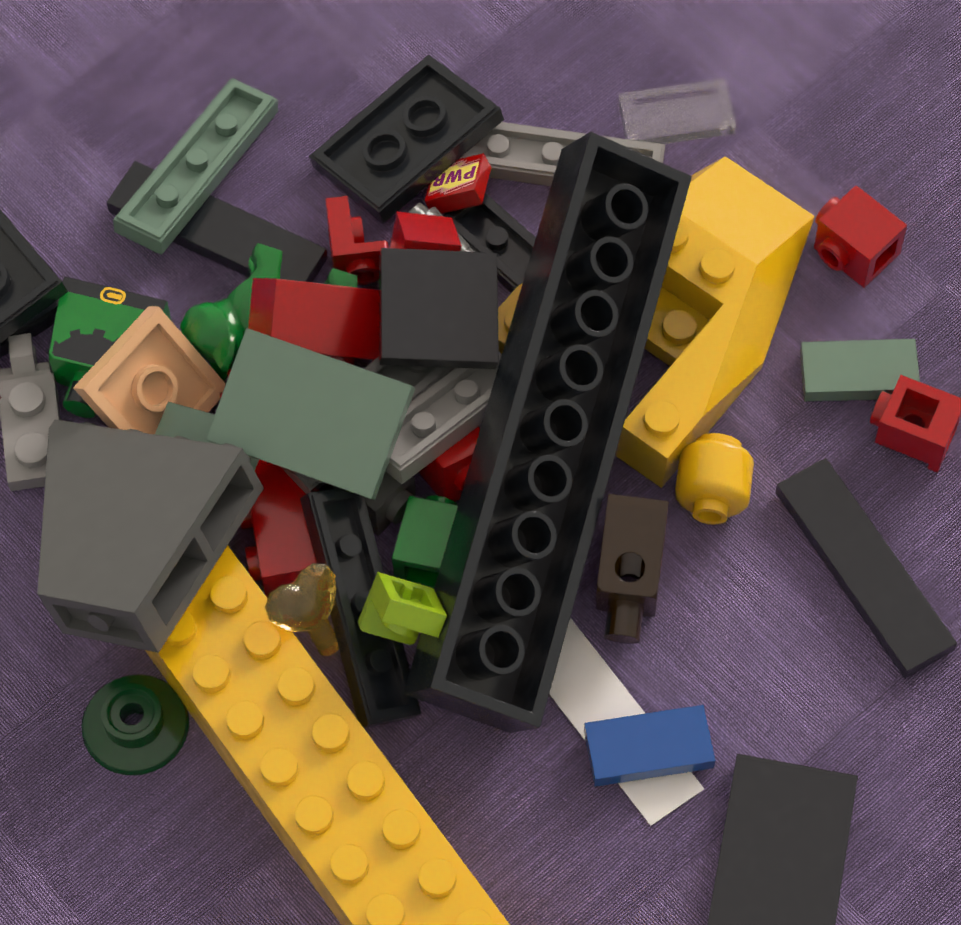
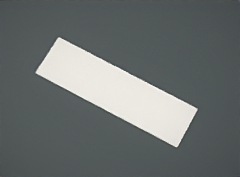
M570 618L549 694L585 740L584 723L645 714V712ZM692 772L618 783L650 826L704 790V787Z

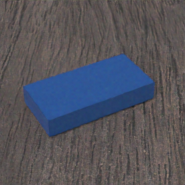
M704 705L584 723V735L594 787L712 769L715 766L716 760Z

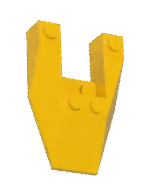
M726 156L691 175V182L644 348L670 367L625 419L615 454L616 457L660 488L665 485L678 469L679 456L688 444L695 442L699 436L707 434L763 367L815 217ZM522 284L516 287L498 308V342L501 354L505 346Z

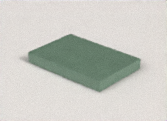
M246 328L206 440L214 444L228 443L243 448L248 456L375 501L416 388Z

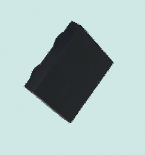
M381 248L379 254V365L496 369L499 363L497 253Z

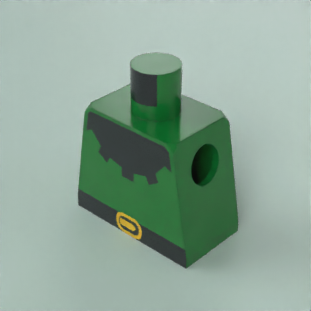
M64 276L62 283L68 292L60 297L58 301L49 349V362L56 382L69 387L63 401V407L76 416L93 418L96 413L73 387L148 306L160 307L171 320L170 311L166 300Z

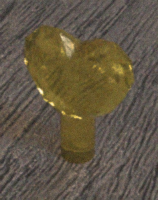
M312 563L300 572L292 584L281 585L272 591L267 599L265 610L268 619L278 627L291 632H308L320 655L330 656L339 650L335 632L327 619L335 602L336 576L326 564Z

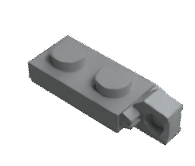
M31 333L8 337L11 367L0 369V396L2 397L0 399V418L7 483L10 491L45 486L49 427L55 419L61 420L57 382L54 373H52L50 362L37 363L36 348L33 346Z

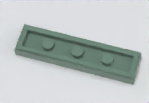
M231 78L113 219L114 232L162 255L277 114L278 99Z

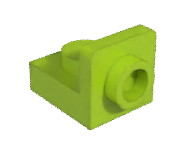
M377 572L359 617L358 625L363 632L412 645L416 642L419 632L439 638L447 614L433 588Z

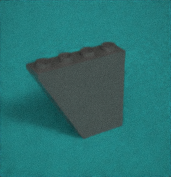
M55 419L50 425L48 433L37 595L63 634L159 653L264 489L251 465L250 458L243 448L228 443L214 444L189 440L182 436L168 437L143 433L135 429L122 430L97 426L89 422L76 423Z

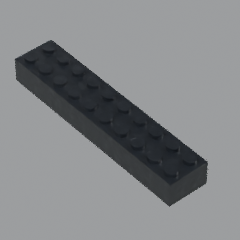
M592 131L561 149L434 586V591L447 614V618L439 638L421 633L403 693L404 695L508 733L536 729L541 726L692 176Z

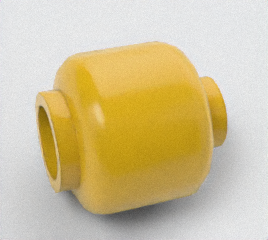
M708 433L699 436L695 442L688 444L679 456L675 487L676 500L684 509L692 513L695 520L705 524H722L727 521L728 517L739 515L748 507L750 502L754 467L752 456L742 447L740 441L732 436L720 433Z

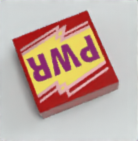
M482 153L458 159L431 182L425 197V203L428 208L436 207L443 214L482 205L492 168L485 154Z

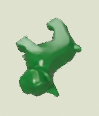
M257 243L248 264V271L251 273V276L238 285L227 298L214 303L204 302L193 305L182 319L180 324L182 334L202 357L210 362L211 367L223 381H225L228 375V370L233 366L244 333L249 325L253 278L280 279L283 254L281 250ZM332 268L324 284L357 287V276Z

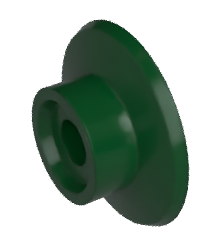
M142 674L123 676L104 685L89 701L82 719V737L91 757L107 770L122 775H143L162 768L180 752L189 731L188 710L169 683L160 678ZM138 713L143 715L142 720L135 725L124 723L125 719L131 714Z

